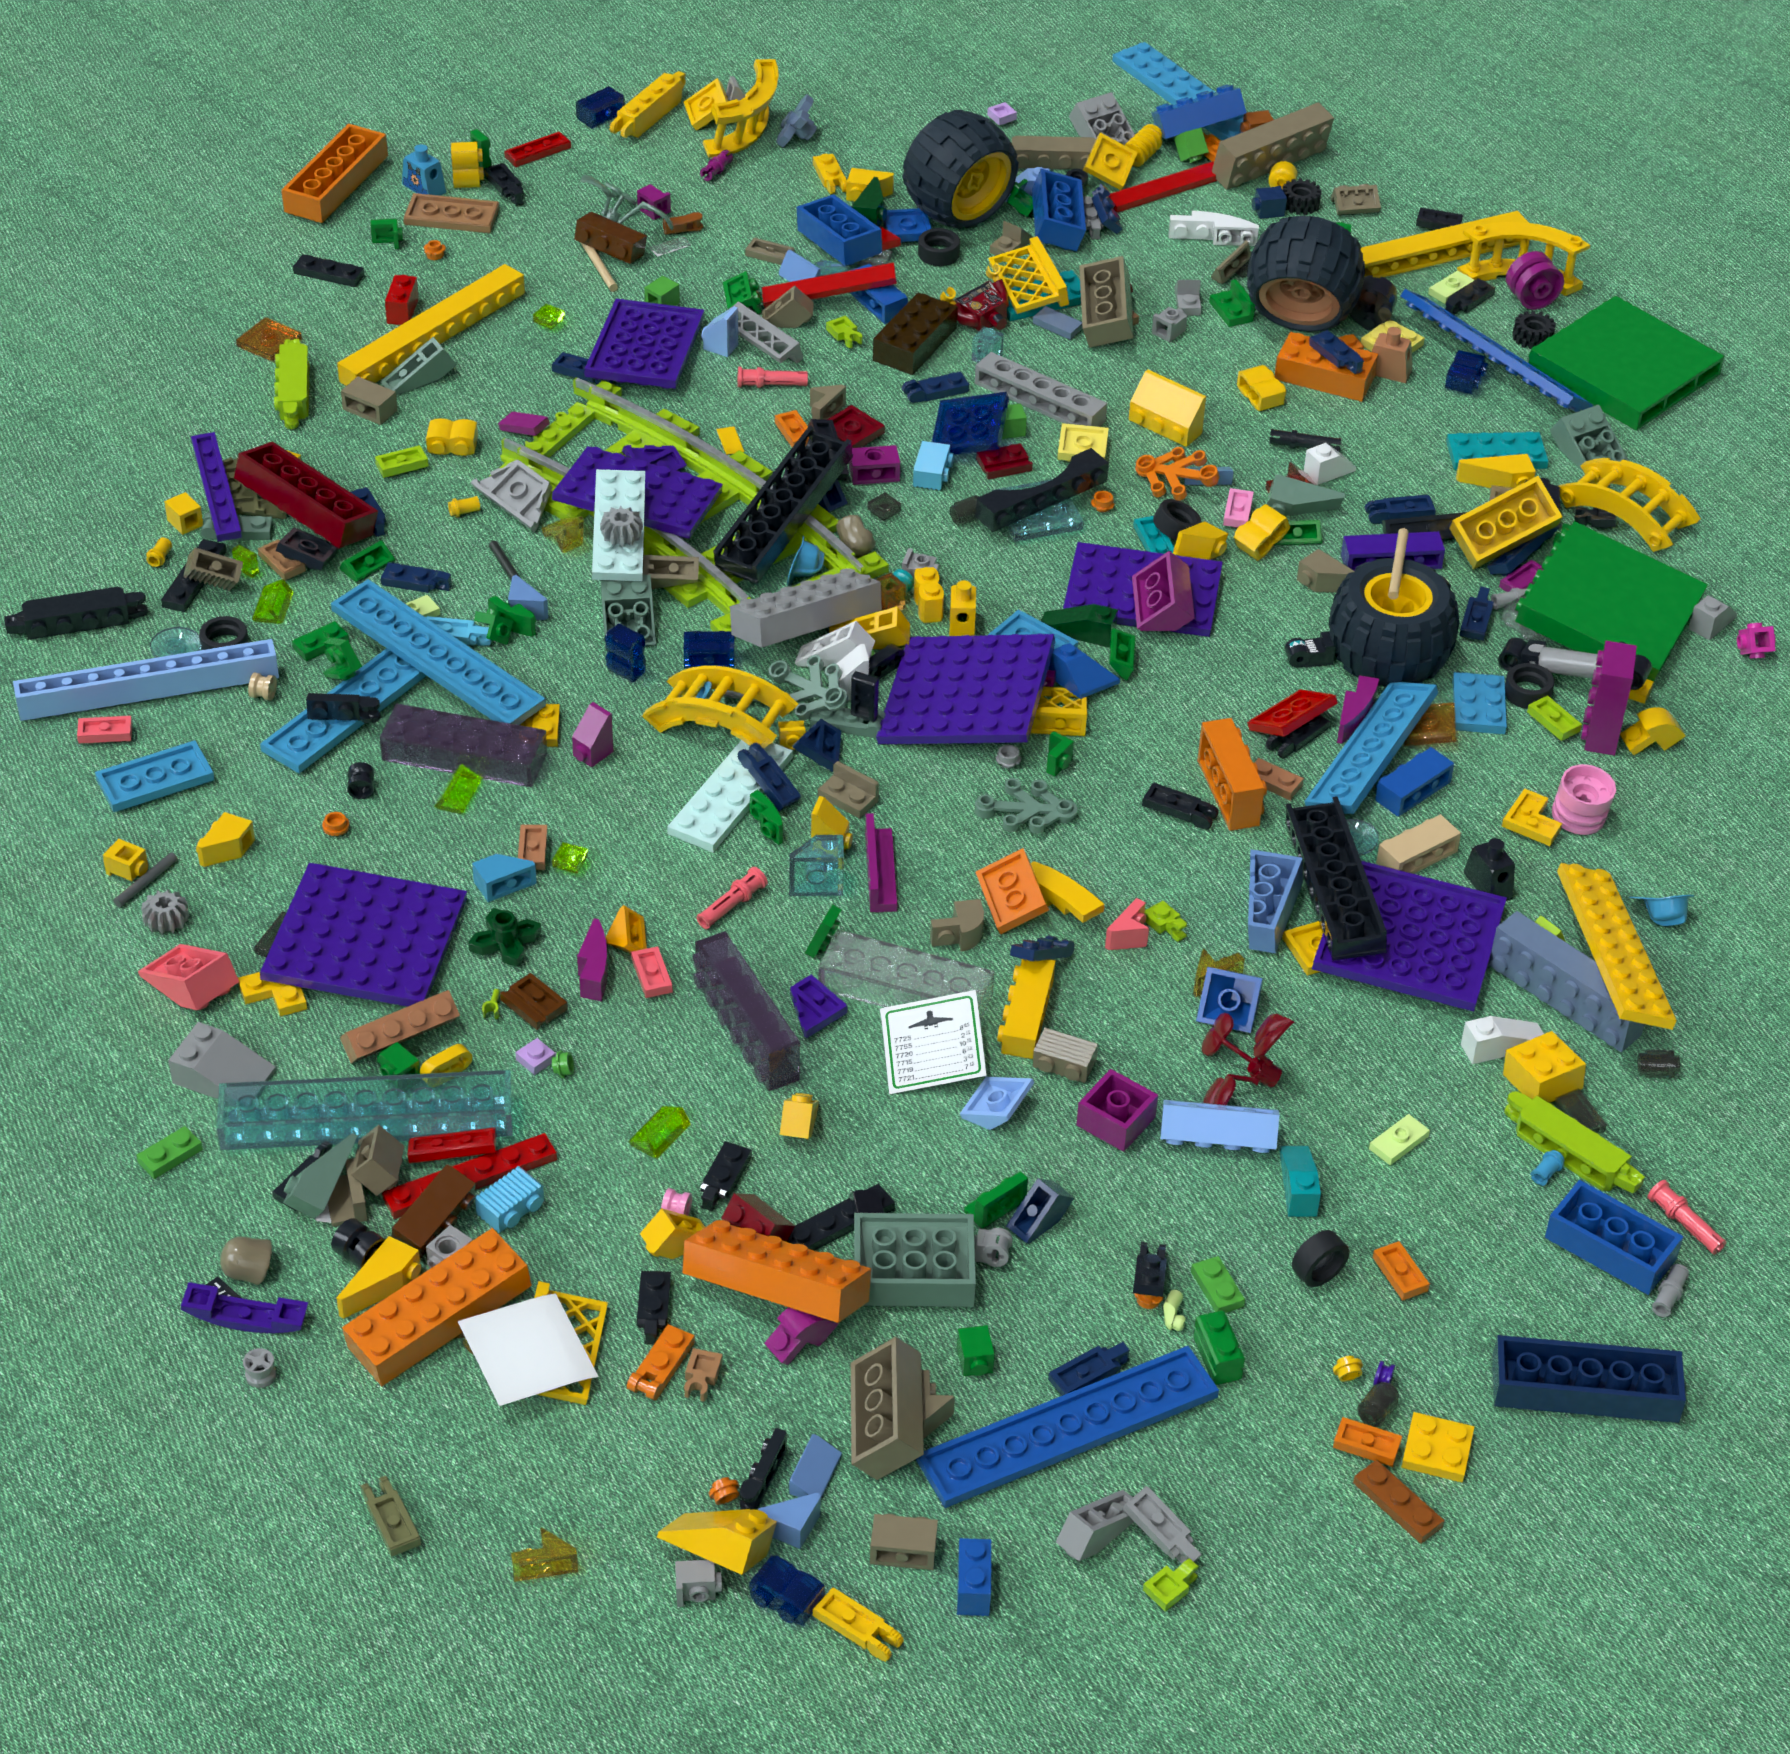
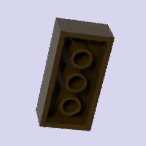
M918 292L873 338V361L913 375L957 329L958 306Z

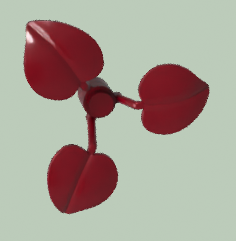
M1277 1013L1269 1015L1256 1032V1044L1253 1047L1255 1057L1252 1058L1225 1039L1232 1031L1234 1021L1229 1014H1220L1216 1018L1213 1027L1210 1028L1204 1037L1201 1047L1202 1052L1206 1056H1211L1217 1052L1221 1044H1224L1250 1062L1247 1071L1251 1077L1227 1074L1224 1079L1221 1077L1217 1078L1208 1089L1203 1103L1227 1105L1234 1093L1236 1080L1251 1082L1254 1085H1258L1261 1082L1269 1088L1274 1087L1281 1077L1282 1069L1273 1064V1061L1268 1059L1265 1054L1295 1022Z

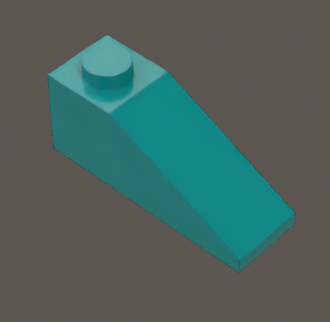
M1280 1146L1279 1153L1288 1217H1317L1321 1191L1318 1171L1309 1146Z

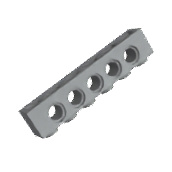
M990 352L976 364V385L1019 404L1021 403V405L1064 424L1100 427L1106 422L1107 403L993 352Z

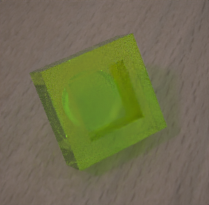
M547 303L533 314L534 323L551 330L565 319L564 310Z
M239 544L232 549L233 559L243 562L241 573L251 578L259 574L257 554Z
M562 842L552 859V867L578 874L588 857L587 848Z

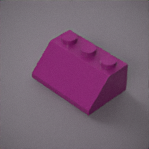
M1171 551L1166 552L1132 576L1138 630L1176 631L1195 618L1189 565Z

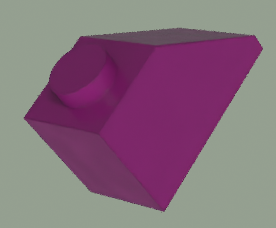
M594 702L589 704L572 736L573 756L591 768L613 753L612 713Z

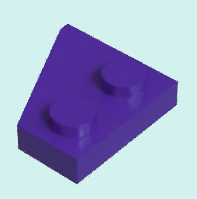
M626 445L621 450L625 457L636 460L641 459L647 463L666 466L679 472L687 466L674 446L663 445L662 447H656L654 445H645L644 448H632L631 445Z
M812 974L790 987V996L805 1038L812 1036L845 1015L848 1011V1005Z

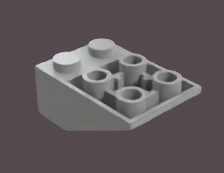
M1112 92L1076 103L1069 115L1073 126L1081 137H1093L1096 139L1099 133H1102L1125 145L1135 135Z

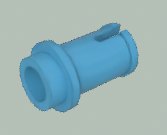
M1556 1150L1545 1152L1541 1163L1530 1174L1532 1175V1180L1540 1186L1546 1185L1556 1171L1563 1169L1565 1161L1563 1155Z

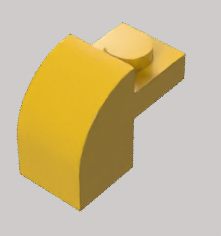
M1660 707L1648 708L1637 713L1640 720L1620 733L1629 751L1634 756L1655 741L1665 751L1686 737L1673 715L1668 710Z

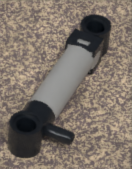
M1517 637L1507 641L1498 657L1499 665L1506 671H1509L1518 664L1531 663L1540 665L1551 673L1592 679L1594 669L1596 670V667H1600L1596 665L1597 654L1547 647L1546 641L1529 639L1526 642ZM1635 656L1631 690L1640 689L1652 670L1651 662L1645 656Z

